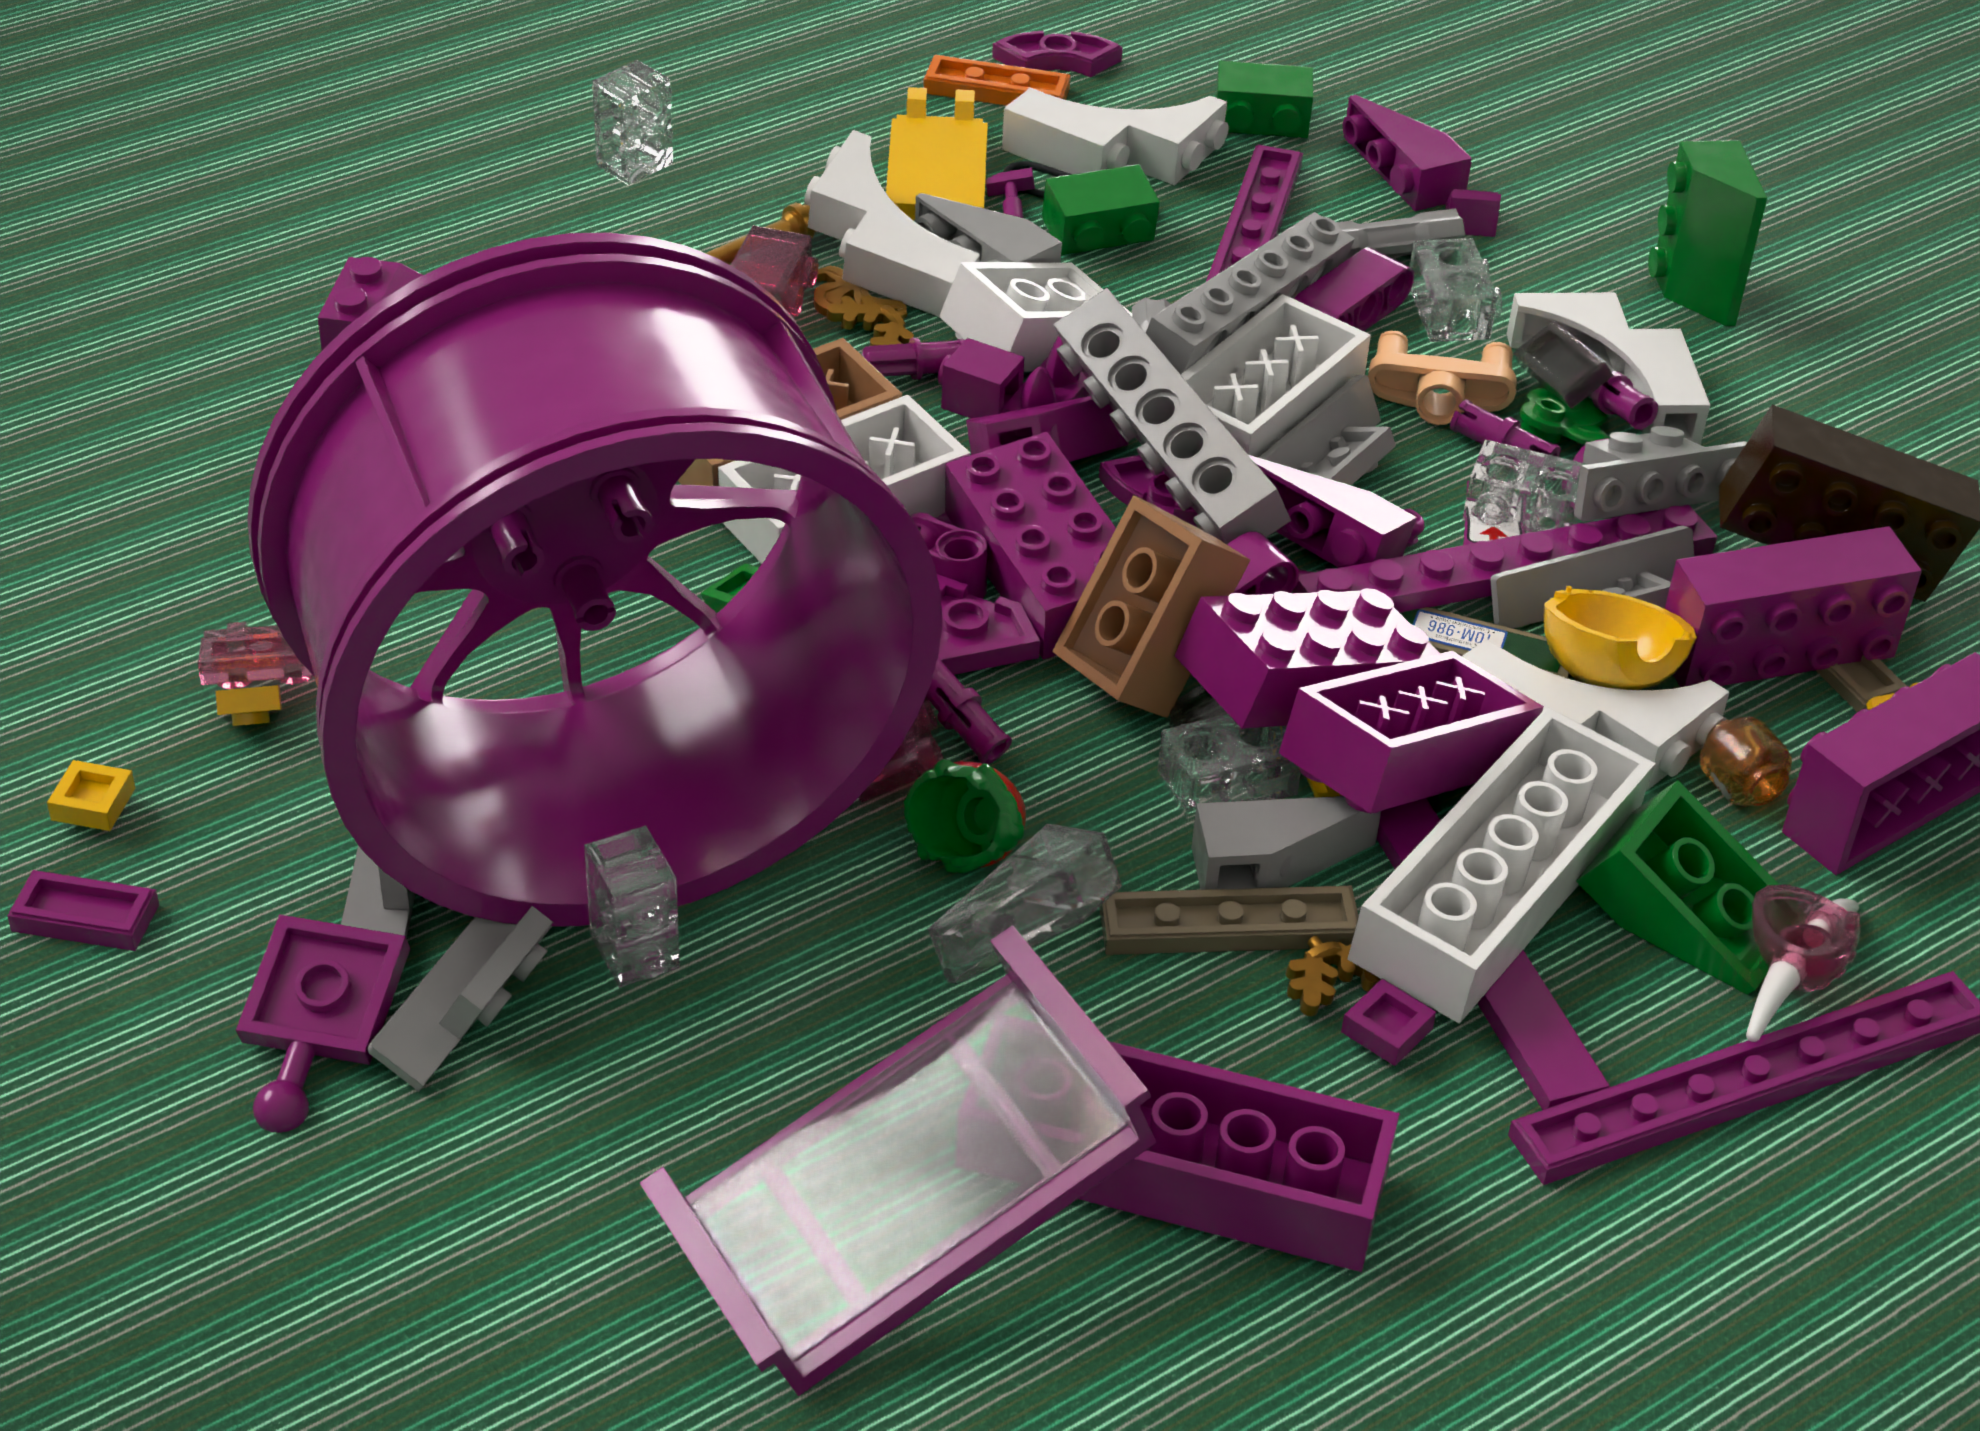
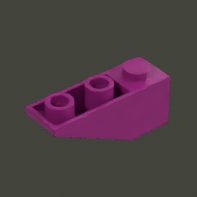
M1349 96L1347 116L1343 120L1344 138L1414 211L1445 205L1451 191L1454 189L1467 190L1472 158L1447 133L1360 96Z
M1091 396L966 420L971 455L1044 432L1049 433L1069 462L1129 444L1117 430L1109 416L1114 410L1109 404L1100 409Z
M1249 455L1277 488L1291 519L1290 522L1275 532L1338 568L1404 555L1417 519L1414 515L1370 491Z

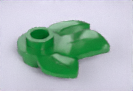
M1538 388L1527 393L1525 403L1522 405L1519 415L1522 419L1521 428L1551 444L1559 443L1562 435L1584 445L1586 442L1610 438L1599 428V426L1608 421L1610 414H1605L1597 409L1592 402V398L1582 396L1577 401L1571 402L1561 396L1556 390Z

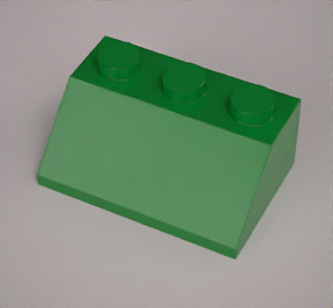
M1740 140L1680 141L1676 162H1671L1668 167L1667 185L1669 194L1666 205H1661L1659 208L1658 230L1660 235L1657 247H1652L1649 253V273L1652 278L1656 277L1664 298L1724 326H1736L1767 196Z

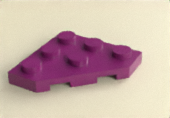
M937 574L942 605V631L938 657L953 675L1039 658L1040 639L1021 603L999 596L995 603L968 594L969 585Z

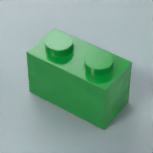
M1219 60L1215 98L1227 102L1225 122L1228 123V133L1308 138L1313 104V67Z
M1140 164L1047 178L1042 219L1049 233L1062 242L1061 255L1153 241L1155 239L1160 201Z

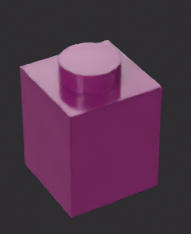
M967 338L952 355H947L940 365L937 380L938 384L942 385L941 408L971 419L1002 413V407L1023 385L1025 357Z

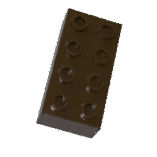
M1773 404L1719 485L1720 528L1766 545L1890 526L1922 570L1913 598L1923 602L1927 601L1980 529V489L1978 480Z

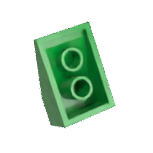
M1679 780L1634 810L1576 880L1621 928L1747 995L1757 989L1767 975L1770 966L1779 959L1810 917Z

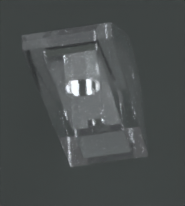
M1046 824L928 928L947 982L957 984L1000 963L990 940L1013 925L1030 947H1033L1084 922L1122 887V883L1105 833Z

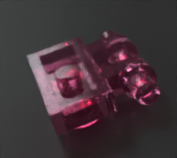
M246 621L232 622L227 624V629L205 630L204 638H201L198 658L201 685L217 684L221 688L235 689L247 686L252 681L278 679L282 683L298 684L309 681L314 677L298 660L282 636L278 625L248 627Z

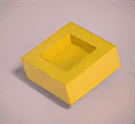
M280 685L215 691L217 714H231L232 726L270 723L269 711L282 709Z
M73 760L47 801L51 821L111 831L136 789L132 770Z

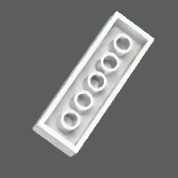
M1546 707L1361 906L1347 960L1380 979L1383 978L1408 995L1460 1024L1579 885L1576 880L1632 812L1642 805L1656 763Z

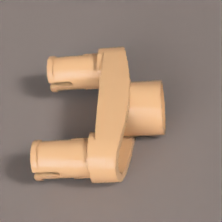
M1387 331L1379 337L1376 356L1369 365L1368 378L1372 392L1387 401L1415 407L1422 419L1435 425L1451 423L1455 411L1464 413L1463 410L1459 409V405L1466 399L1488 412H1494L1508 407L1516 395L1517 381L1516 375L1512 370L1513 351L1510 346L1502 342L1487 344L1482 352V360L1479 362L1450 357L1407 354V337L1398 331ZM1443 388L1450 392L1440 394L1432 390Z

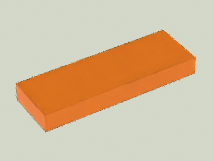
M934 55L924 77L923 88H927V94L955 98L956 90H975L974 101L1008 106L1029 88L1066 100L1070 90L1071 75Z

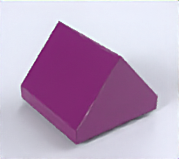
M1454 189L1451 191L1445 204V210L1456 208L1458 215L1463 219L1465 235L1495 237L1501 194H1498V192Z

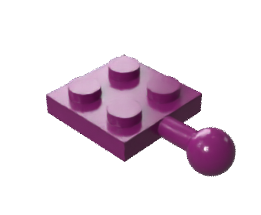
M279 914L236 1028L242 1043L287 1050L276 1081L262 1087L254 1099L253 1114L260 1127L270 1132L281 1133L293 1130L305 1121L309 1112V1102L303 1091V1086L315 1055L370 1065L373 1056L368 1053L367 1048L384 1026L410 951L405 935Z

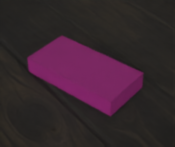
M33 870L7 917L12 932L136 951L159 907L156 889Z

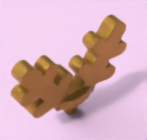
M863 295L860 304H857L850 296H843L841 303H833L827 307V319L832 322H843L842 326L847 330L853 329L857 322H863L864 330L871 331L874 329L873 338L870 339V346L908 344L910 339L914 337L913 333L905 328L906 322L903 319L908 314L904 308L895 310L889 305L877 304L870 295Z
M1313 936L1308 940L1307 944L1311 949L1305 952L1304 958L1291 960L1286 970V977L1291 980L1287 989V996L1291 999H1300V1010L1307 1016L1316 1015L1320 1003L1322 1005H1330L1336 992L1333 986L1336 983L1337 977L1343 982H1350L1355 974L1361 977V986L1367 992L1381 980L1379 977L1347 960L1351 944L1346 946L1341 942L1334 941L1322 943L1318 936ZM1330 964L1337 965L1338 971L1334 967L1330 966Z

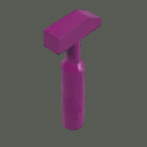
M1032 167L997 173L986 179L988 197L1005 194L1006 199L1002 204L1003 213L1024 218L1022 201L1018 198L1017 192L1035 189Z

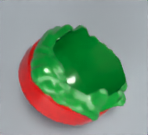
M949 759L940 760L933 769L927 770L915 780L904 799V817L907 821L908 831L913 835V839L917 844L919 858L921 860L942 861L946 871L949 873H967L978 868L997 864L1016 848L1024 836L1026 809L1020 792L1004 774L986 763L951 762Z

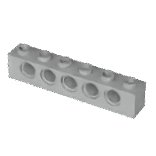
M1313 212L1152 316L1145 333L1175 369L1182 374L1280 295L1284 294L1294 299L1302 290L1346 260L1355 238L1341 230L1334 220Z
M1108 288L1053 324L1063 343L1056 350L1065 366L1073 376H1076L1081 371L1087 377L1083 384L1091 398L1100 409L1109 404L1114 410L1109 416L1117 430L1127 442L1136 437L1141 444L1137 451L1146 466L1155 476L1161 472L1166 474L1170 479L1165 482L1169 493L1183 511L1191 506L1198 514L1193 519L1199 529L1228 544L1247 532L1257 531L1268 537L1291 521L1277 488Z

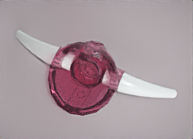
M1785 884L1768 885L1756 892L1752 903L1754 937L1758 950L1769 968L1758 994L1746 1032V1037L1749 1041L1756 1042L1760 1039L1778 1008L1793 990L1800 992L1823 990L1835 978L1840 979L1847 971L1845 969L1848 963H1852L1856 957V948L1860 938V913L1857 912L1859 904L1855 900L1836 899L1831 901L1807 889Z

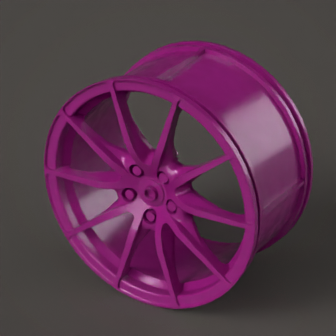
M567 233L508 243L447 263L409 282L377 302L344 328L315 357L282 403L258 454L250 486L247 517L250 554L260 591L272 618L298 660L315 677L318 688L316 699L317 736L332 799L345 827L356 843L384 873L408 890L451 910L496 922L518 924L533 906L553 921L551 926H584L617 922L689 904L727 889L763 871L797 850L825 829L853 804L877 778L902 744L918 716L931 685L939 655L942 631V605L935 564L922 534L902 503L865 463L837 415L832 393L817 356L794 318L771 293L748 275L716 257L688 246L647 236L619 233ZM696 459L753 462L781 468L801 475L798 490L675 484ZM772 518L785 523L779 538L764 562L746 585L718 613L648 556L656 546L673 538L735 519ZM472 589L411 687H406L369 670L375 654L392 623L415 593ZM628 591L650 594L671 605L700 627L682 641L652 659L618 675L582 686L580 662L581 629L596 631L608 626L613 621L616 610L608 593ZM542 607L550 609L556 631L563 692L528 698L499 700L465 699L443 695L448 680L467 655L491 635L532 609Z

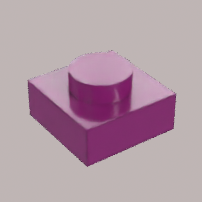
M1382 978L1344 1014L1341 1033L1396 1066L1433 1030L1436 1011Z

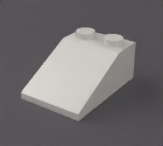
M961 262L939 317L955 331L957 339L966 340L970 338L1024 356V372H1032L1049 356L1052 346L1059 336L1053 324L1103 291V289L1073 263Z

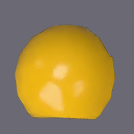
M1567 586L1566 590L1555 591L1554 597L1544 604V633L1551 654L1577 681L1586 684L1626 690H1641L1658 685L1678 670L1688 658L1696 640L1694 627L1680 616L1658 605L1626 595L1601 590L1572 589V586Z

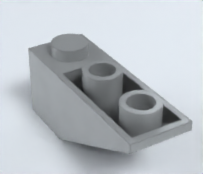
M924 193L916 195L915 222L944 240L979 253V262L1061 263L1062 242L1028 219Z
M1344 796L1197 803L1191 848L1200 889L1289 887L1375 845L1381 811L1372 814L1358 811L1346 803Z

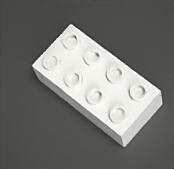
M1282 294L1185 370L1181 376L1246 453L1258 458L1354 376L1365 375L1371 335Z
M905 395L841 420L865 463L889 487L910 516L921 512L937 518L945 513V463L970 456V452L909 395ZM733 461L718 467L719 486L798 490L801 475L781 468L746 461ZM772 518L735 519L723 522L761 564L776 543L785 525L784 522Z

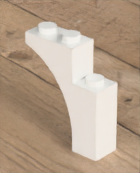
M1029 88L1004 108L1002 150L1070 174L1140 164L1146 175L1176 185L1190 171H1195L1208 155L1214 150L1220 149L1224 144L1229 128L1228 123L1225 122L1227 102L1213 96H1208L1195 102L1167 108L1113 109L1080 104Z
M852 130L841 147L835 146L832 149L826 163V169L821 177L814 176L808 185L804 199L805 205L810 206L808 228L842 240L839 249V256L844 258L842 280L888 298L902 301L904 304L939 317L960 263L979 262L980 254L940 238L902 212L888 197L875 175L870 153L871 136Z
M1616 292L1514 293L1506 335L1511 348L1539 354L1540 348L1547 340L1554 337L1561 338L1566 344L1584 356L1589 357L1607 371H1618L1630 378L1635 389L1646 396H1650L1657 402V417L1651 425L1641 430L1642 434L1650 433L1651 428L1656 426L1673 427L1682 430L1685 439L1701 445L1710 402L1681 329H1629Z
M1485 639L1462 656L1544 706L1543 711L1546 707H1549L1656 763L1647 790L1665 776L1673 777L1677 775L1686 765L1689 757L1702 747L1709 749L1715 745L1727 725V719L1723 717L1729 691L1711 680L1691 686L1663 690H1626L1596 686L1542 670L1505 651L1488 639Z

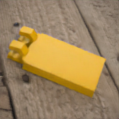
M908 87L907 115H897V119L892 118L886 194L912 220H915L916 195L920 193L984 208L988 123H983L982 118H974L975 90H956L955 116L940 117L926 116L927 88Z

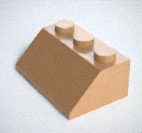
M1133 495L1052 652L1116 700L1168 718L1191 674L1174 655L1200 598L1205 596H1229L1234 593L1251 560L1216 537Z

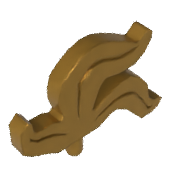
M827 266L817 269L816 281L828 282L821 284L814 291L815 310L824 316H827L828 305L841 303L843 296H850L854 298L857 304H860L861 297L870 294L867 289L842 280V268ZM871 296L877 304L889 305L895 310L904 308L907 311L906 305L902 301Z

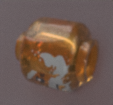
M1752 716L1739 717L1733 720L1722 721L1710 730L1700 753V767L1728 802L1738 806H1761L1775 800L1786 789L1792 768V756L1786 746L1762 720Z

